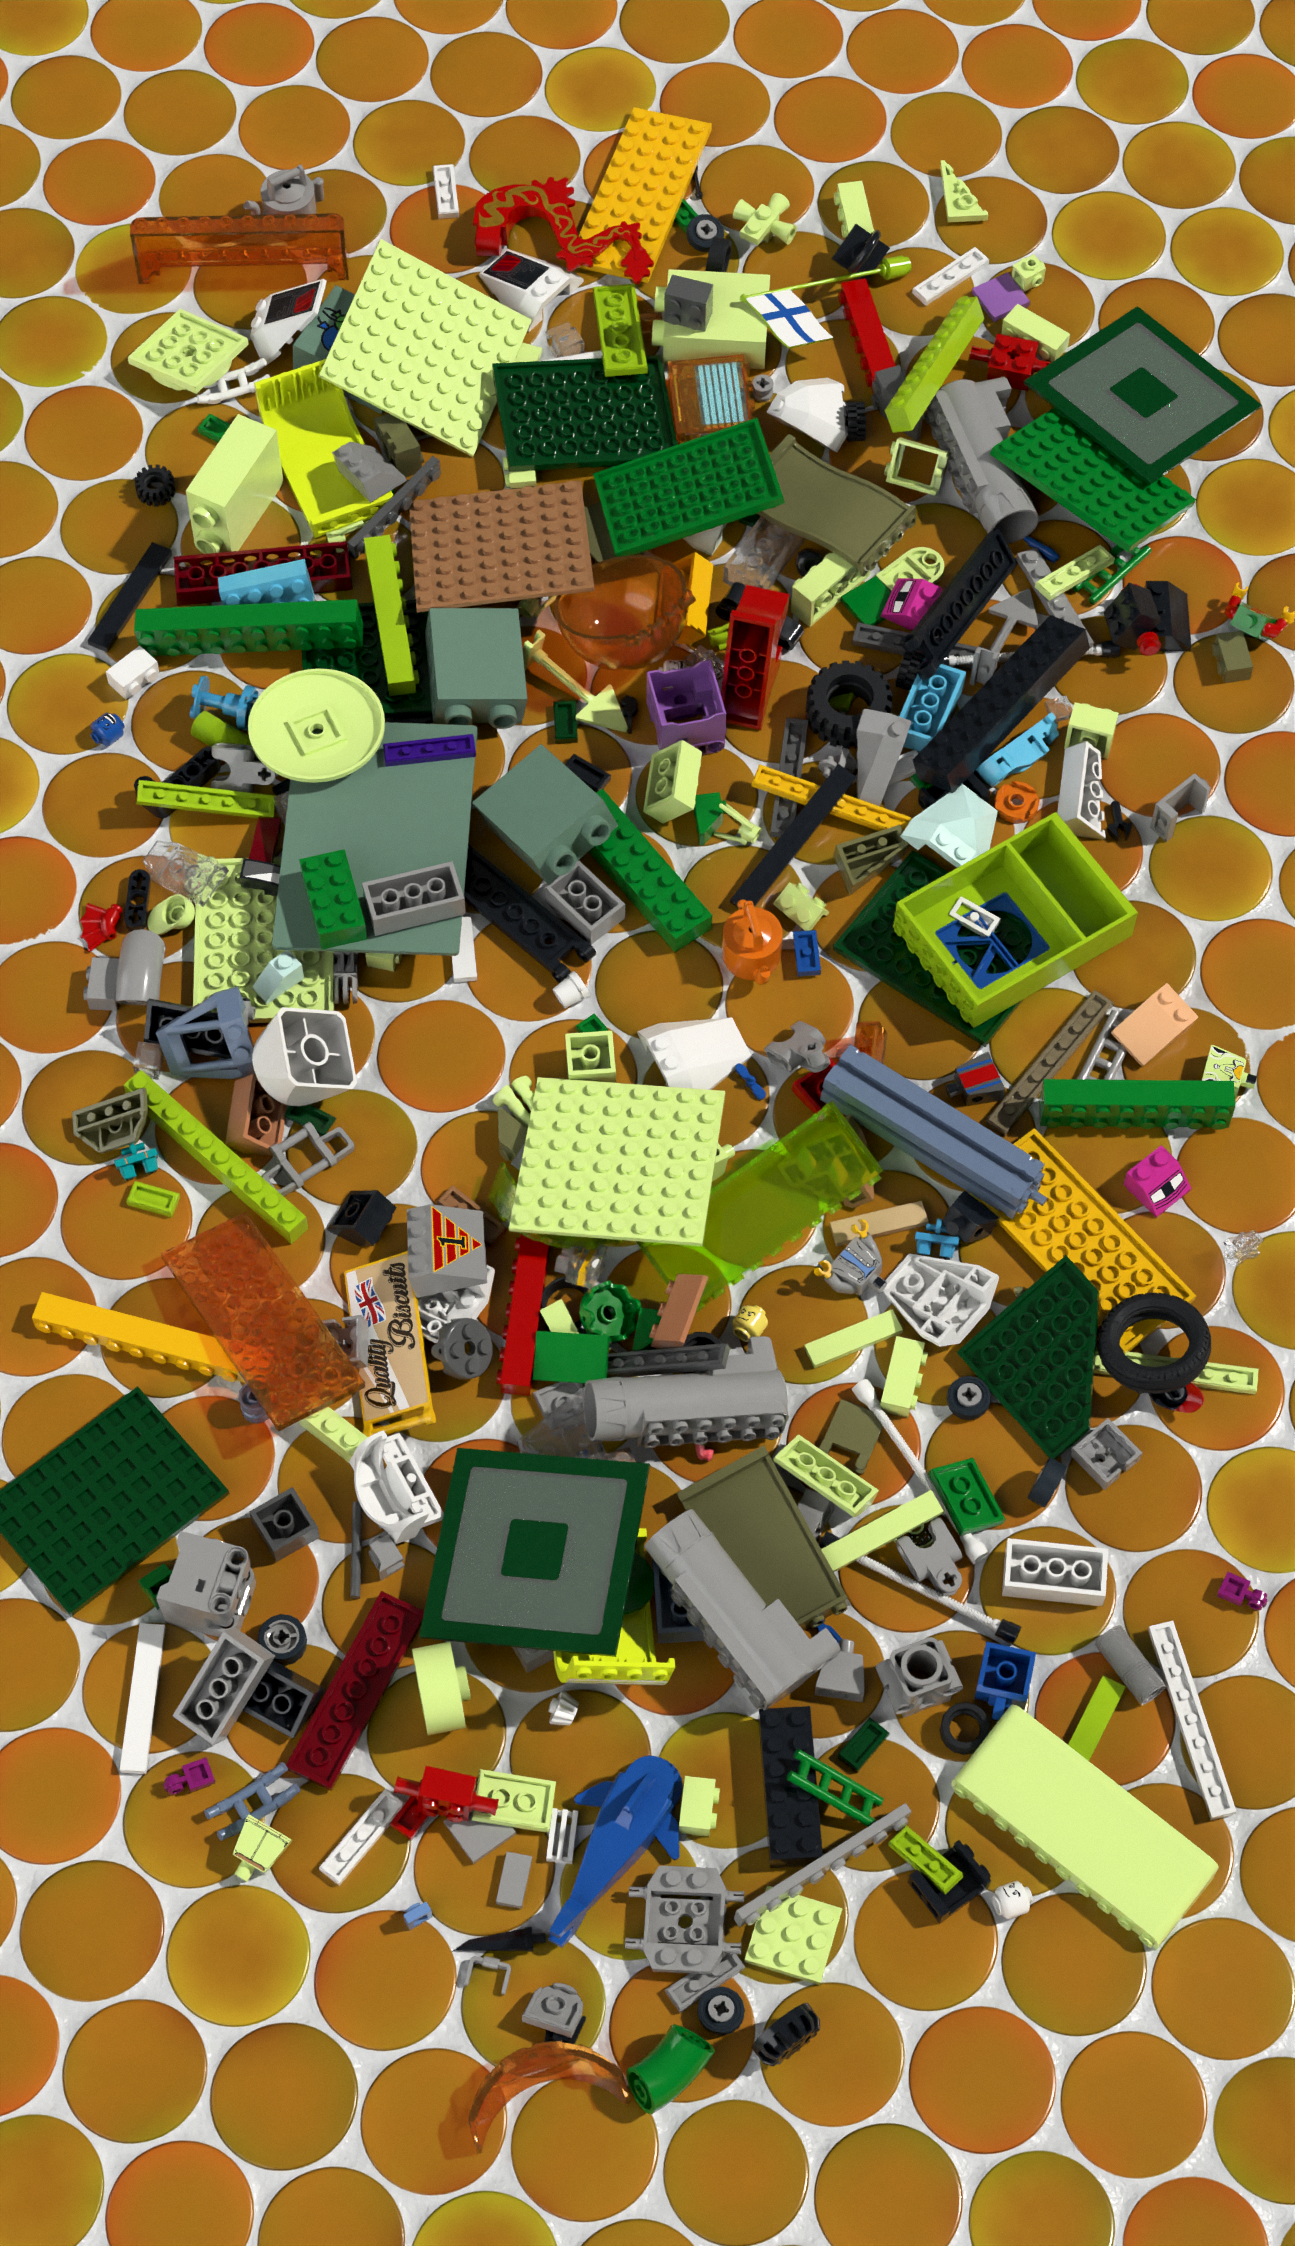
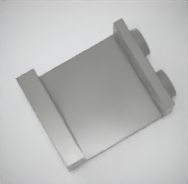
M1194 773L1156 803L1150 828L1165 842L1173 837L1178 817L1177 811L1186 804L1190 803L1201 814L1205 812L1211 789L1207 781Z

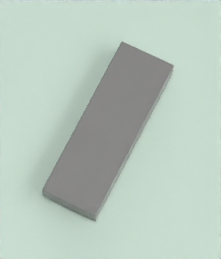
M725 1953V1956H723V1959L711 1974L689 1973L667 1988L665 1993L681 2014L698 2002L704 1993L711 1988L721 1986L743 1971L745 1966L737 1954Z

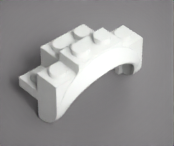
M383 1430L368 1437L358 1445L349 1461L354 1470V1485L358 1501L367 1516L377 1523L380 1529L383 1528L388 1532L394 1544L415 1538L422 1527L443 1520L444 1512L400 1433L387 1437ZM383 1459H384L385 1463L387 1464V1466H386L385 1469H384Z

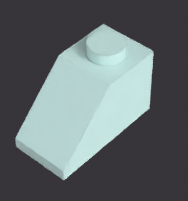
M286 950L267 964L252 987L263 1001L268 1004L304 979L302 964L289 950Z

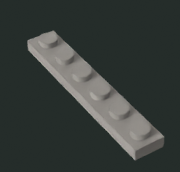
M1035 548L1017 553L1016 560L1048 614L1085 629L1064 593L1049 601L1035 588L1037 581L1052 573L1038 549ZM1086 630L1089 646L1091 648L1093 647L1094 642Z

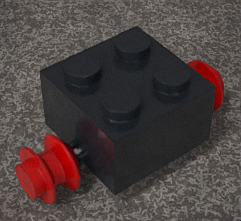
M1128 583L1103 612L1113 643L1134 651L1139 647L1140 653L1145 656L1154 655L1160 650L1161 643L1158 635L1151 631L1161 620L1151 591L1138 584Z

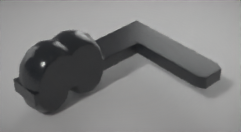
M626 695L620 702L623 707L621 711L623 716L627 717L628 734H632V717L638 713V702L634 697Z

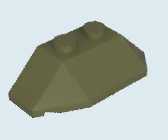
M141 1088L73 1111V1134L81 1138L98 1153H106L138 1142L148 1113L146 1088Z

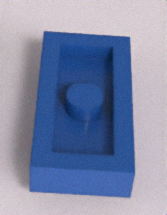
M816 930L793 932L797 976L820 975L821 968Z

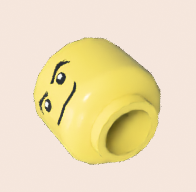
M757 1305L743 1306L732 1321L733 1333L745 1342H748L750 1337H759L768 1325L765 1311Z

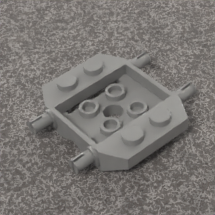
M659 1866L647 1886H629L630 1898L640 1897L645 1899L646 1912L644 1937H641V1939L626 1938L625 1949H641L653 1972L711 1974L721 1962L725 1953L741 1954V1943H726L724 1941L726 1904L729 1901L744 1902V1891H729V1889H726L717 1868ZM661 1894L713 1896V1900L661 1898ZM684 1916H688L693 1920V1924L687 1929H683L678 1925L679 1920Z

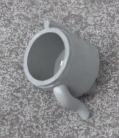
M301 164L291 170H280L269 175L261 186L263 213H261L260 207L255 201L246 200L243 208L251 211L252 221L257 226H267L274 234L281 237H298L310 231L316 222V203L324 199V181L321 177L311 180L305 174Z

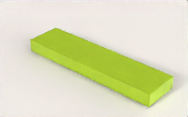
M1104 1675L1068 1744L1088 1761H1090L1126 1686Z

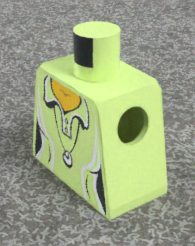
M1211 1045L1201 1081H1234L1235 1097H1237L1240 1086L1254 1089L1257 1076L1244 1072L1245 1058Z

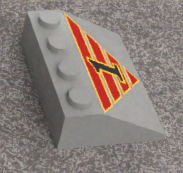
M431 1204L407 1209L408 1274L416 1298L487 1283L483 1211Z

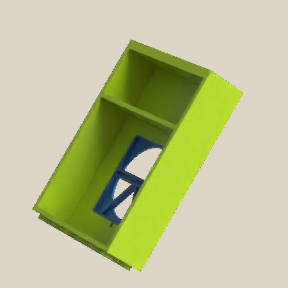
M1054 812L898 901L893 927L897 935L905 939L908 949L919 957L922 967L926 971L929 970L933 975L936 985L944 989L950 1003L958 1007L963 1020L969 1022L975 1028L1131 937L1138 912L1057 812ZM960 897L987 911L1011 913L1019 917L1027 925L1032 936V947L1028 956L1021 964L1016 962L993 931L989 937L986 935L957 936L963 924L950 916L949 913ZM962 904L956 913L966 918L972 912L977 911ZM979 915V920L982 922V924H983V925L985 926V928L988 930L989 926L985 923V921H984V920L981 918V916ZM975 921L976 925L982 927L978 921ZM990 944L976 970L970 968L962 961L956 949V946ZM997 952L1010 970L1003 973L989 974L986 970Z

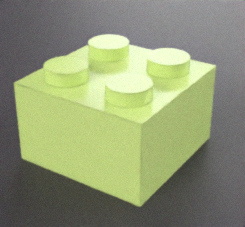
M1075 702L1068 725L1064 749L1087 741L1101 752V758L1108 759L1119 713L1110 709H1101L1086 703L1080 704Z
M612 1031L565 1034L568 1079L616 1083Z

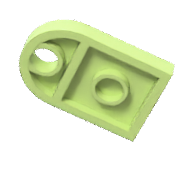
M916 547L907 551L875 576L878 577L890 592H892L898 578L924 579L936 585L943 577L944 561L935 550L927 547ZM933 559L936 563L927 564L925 560Z

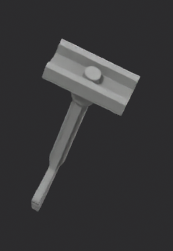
M1026 589L989 607V613L1006 618L1007 620L990 650L977 647L974 654L970 685L974 686L976 682L985 684L996 673L999 652L1016 623L1035 629L1038 628V620L1030 589Z

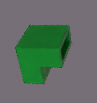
M165 1563L138 1580L141 1589L157 1610L160 1608L156 1599L160 1586L168 1583L172 1574V1570H169Z

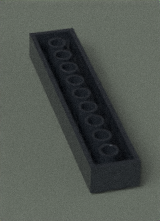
M1050 615L913 759L917 778L944 791L954 793L1090 649L1086 629Z

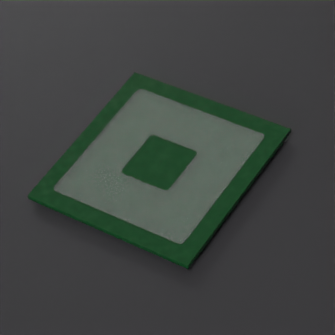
M1138 306L1024 381L1026 386L1148 485L1157 481L1262 407V404Z
M457 1448L419 1637L616 1657L650 1464Z

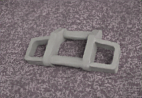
M311 1122L303 1125V1129L281 1143H275L269 1147L278 1164L265 1173L263 1179L274 1187L270 1179L283 1170L292 1183L280 1190H276L285 1196L295 1189L302 1187L305 1181L328 1166L333 1167L355 1150L354 1143L341 1127H337L320 1137ZM340 1136L348 1146L336 1155H333L325 1143ZM309 1137L323 1159L298 1174L288 1162L283 1152Z

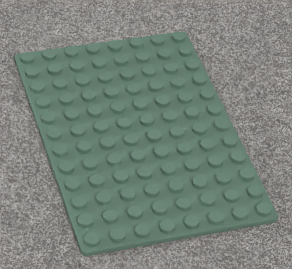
M385 722V732L380 747L374 756L357 771L345 777L327 782L312 783L290 779L272 939L274 949L456 956L459 954L462 915L375 936L363 897L362 883L453 861L464 895L475 757L386 767L383 744L473 734L476 749V726ZM321 729L312 731L313 734H321L323 732ZM345 849L366 925L367 940L321 950L301 875L299 859Z

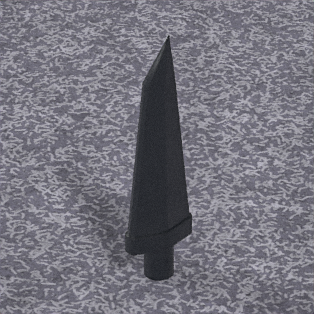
M525 1927L524 1929L470 1939L455 1950L533 1952V1944L546 1943V1933L533 1934L532 1927Z

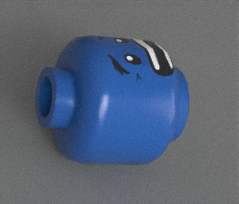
M105 713L91 723L92 733L90 735L95 743L110 746L123 736L125 726L116 714Z

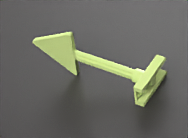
M541 630L536 632L533 644L528 640L524 643L522 650L524 670L534 662L543 665L587 703L576 715V720L627 732L628 727L611 684L607 685L597 696H593L548 657V654L542 650L546 635Z

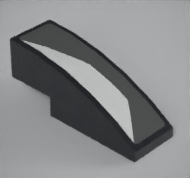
M244 858L240 873L241 887L264 890L265 895L277 896L281 866Z

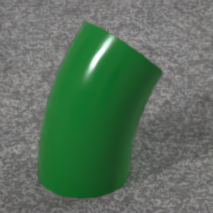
M676 2024L671 2025L661 2041L645 2057L630 2066L626 2071L628 2086L638 2105L648 2114H653L665 2107L698 2077L715 2053V2049L705 2039L689 2029Z

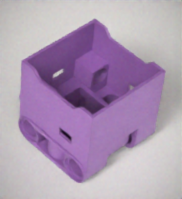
M711 660L701 661L695 666L662 672L654 670L647 672L646 703L651 721L654 722L656 727L659 750L684 740L702 751V755L721 751L725 747L726 711ZM673 686V688H668V689H663V690H662V688H664V687ZM703 714V719L681 724L670 722Z

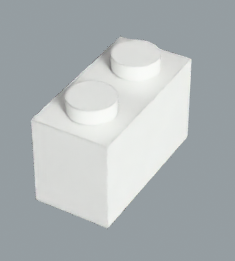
M138 646L106 671L108 684L125 700L137 694L143 686L154 681L160 674L157 661L141 646Z

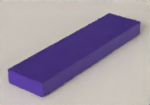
M473 734L383 744L386 767L476 757Z

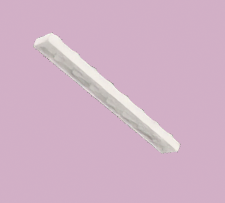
M1169 1621L1149 1626L1148 1632L1210 1820L1235 1815L1237 1811L1174 1622Z

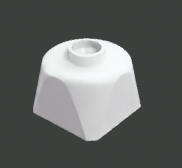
M282 1007L255 1042L252 1061L256 1077L264 1090L280 1103L289 1106L308 1105L349 1091L357 1084L346 1018L339 1011Z

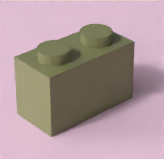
M1243 631L1217 634L1215 643L1212 644V654L1214 657H1217V671L1219 675H1222L1224 683L1250 680L1253 664Z

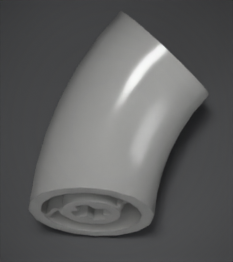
M140 929L133 930L124 937L117 972L116 1003L147 1005L149 998L160 999L162 966L166 947L164 941L156 933Z

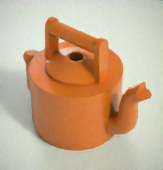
M742 899L737 903L738 911L734 912L726 920L723 928V961L728 970L735 976L746 980H755L757 984L764 985L768 982L770 974L776 969L781 959L782 926L771 912L754 907L753 901Z

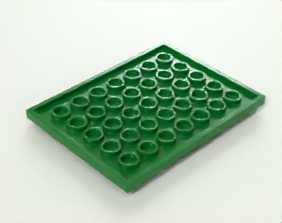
M1052 408L995 445L990 452V455L1126 552H1130L1190 509L1196 501L1189 492L1182 490L1164 476L1148 485L1055 408Z
M758 418L593 473L617 560L628 558L643 551H648L652 548L672 543L696 533L785 504Z

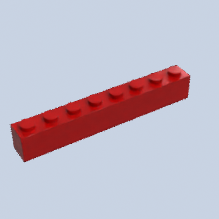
M521 1232V1237H516L515 1251L518 1252V1259H513L512 1273H515V1280L510 1281L509 1295H512V1302L507 1303L506 1317H509V1324L504 1325L503 1339L506 1340V1346L500 1349L499 1361L503 1362L502 1370L498 1369L496 1384H500L501 1393L530 1396L536 1331H539L541 1301L545 1289L551 1234Z

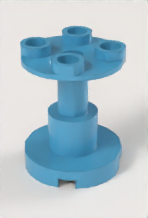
M201 676L199 684H194L191 696L194 698V705L190 709V718L196 719L201 712L205 711L206 706L223 710L224 715L236 717V724L239 730L248 731L250 712L259 697V692L256 691L257 687L247 685L241 695L228 692L226 696L209 693V678Z

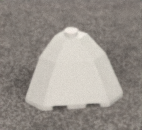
M830 378L795 381L777 393L767 410V413L780 423L810 436L823 447L836 453L848 435V427L844 421V417H846V404L842 398L844 385Z

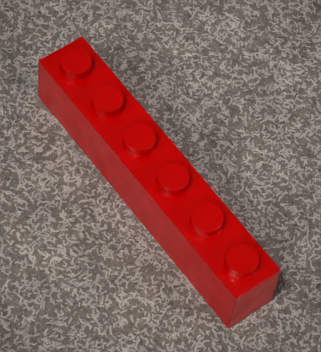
M863 278L842 282L841 292H838V300L840 305L843 304L844 306L843 314L845 321H849L850 336L855 339V352L860 354L861 357L860 367L866 372V385L871 387L873 393L872 382L875 380V372L894 367L895 363L867 280Z

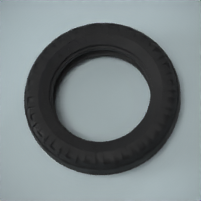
M1145 1293L1131 1296L1110 1310L1100 1326L1097 1346L1103 1366L1117 1382L1134 1391L1160 1394L1183 1388L1199 1376L1210 1357L1211 1334L1204 1317L1189 1302L1170 1294ZM1160 1319L1180 1327L1189 1340V1346L1185 1354L1176 1362L1166 1366L1149 1367L1130 1360L1120 1347V1339L1131 1325L1143 1320Z

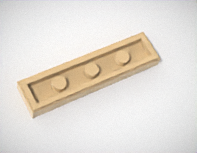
M922 1201L833 1221L830 1222L829 1226L837 1247L849 1244L855 1237H860L859 1234L851 1231L853 1224L857 1226L858 1230H861V1224L858 1221L860 1219L867 1221L869 1227L867 1232L871 1234L872 1238L926 1226L929 1221Z

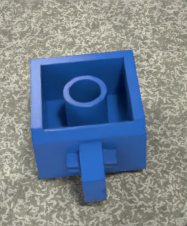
M986 1642L974 1699L986 1701L988 1705L994 1706L991 1720L999 1721L1003 1716L1004 1708L1008 1709L1012 1704L1019 1706L1023 1710L1025 1709L1036 1652Z

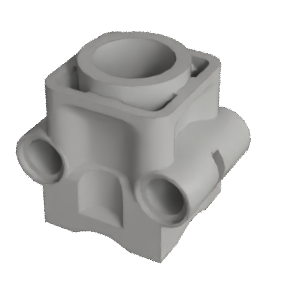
M933 1637L892 1651L890 1659L878 1663L875 1667L884 1689H887L886 1694L895 1714H902L903 1718L916 1714L926 1708L948 1702L953 1694L963 1689L955 1667L951 1665L952 1661L942 1640L937 1641ZM912 1670H922L929 1674L930 1678L917 1679L909 1672Z

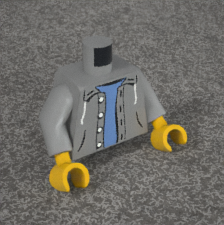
M860 1219L858 1221L861 1224V1230H858L855 1224L851 1226V1231L859 1234L860 1237H855L831 1264L827 1260L818 1262L823 1267V1271L817 1267L814 1269V1274L816 1276H824V1280L837 1293H855L861 1296L870 1287L880 1294L887 1285V1281L879 1276L882 1272V1257L874 1239L867 1232L869 1228L867 1221Z

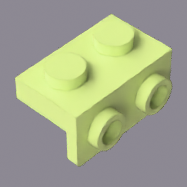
M789 882L773 905L803 930L810 931L823 915L827 916L830 912L825 909L826 904L818 897L813 899L808 895L809 889L801 883L796 885Z

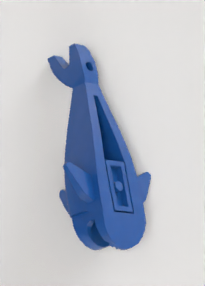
M656 1756L641 1757L635 1760L625 1773L620 1772L614 1782H601L575 1796L576 1804L601 1807L595 1821L571 1896L560 1910L549 1930L550 1936L548 1940L561 1948L568 1943L581 1925L587 1911L631 1868L656 1838L671 1859L674 1861L679 1859V1828L672 1813L681 1798L682 1779L678 1770L668 1760Z

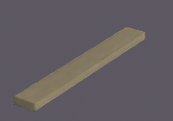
M1094 990L988 1117L986 1124L1005 1137L1040 1095L1043 1079H1053L1113 1007L1114 1002Z

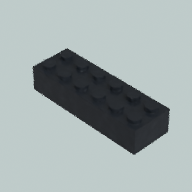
M810 1706L759 1709L758 1724L770 1868L807 1866L823 1856L818 1798L791 1783L786 1778L790 1771L798 1772L801 1762L794 1758V1753L797 1749L814 1757ZM810 1767L807 1780L817 1785L816 1770Z

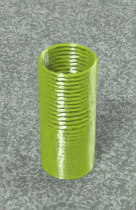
M207 711L201 712L191 727V736L210 747L217 743L251 745L247 734Z

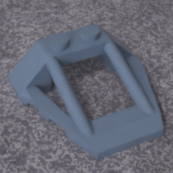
M238 986L213 993L208 999L200 1004L198 1003L190 1011L182 1016H178L156 1031L171 1075L235 1079L255 1074L252 1061L254 1043L243 1016L246 1007ZM217 1007L219 1020L185 1024ZM221 1029L232 1059L193 1064L182 1034Z

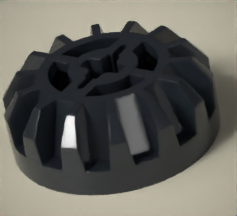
M803 2003L769 2026L754 2041L751 2048L763 2064L770 2066L779 2065L785 2059L788 2060L795 2052H799L800 2048L808 2044L810 2039L817 2035V2032L820 2030V2019L809 2003Z

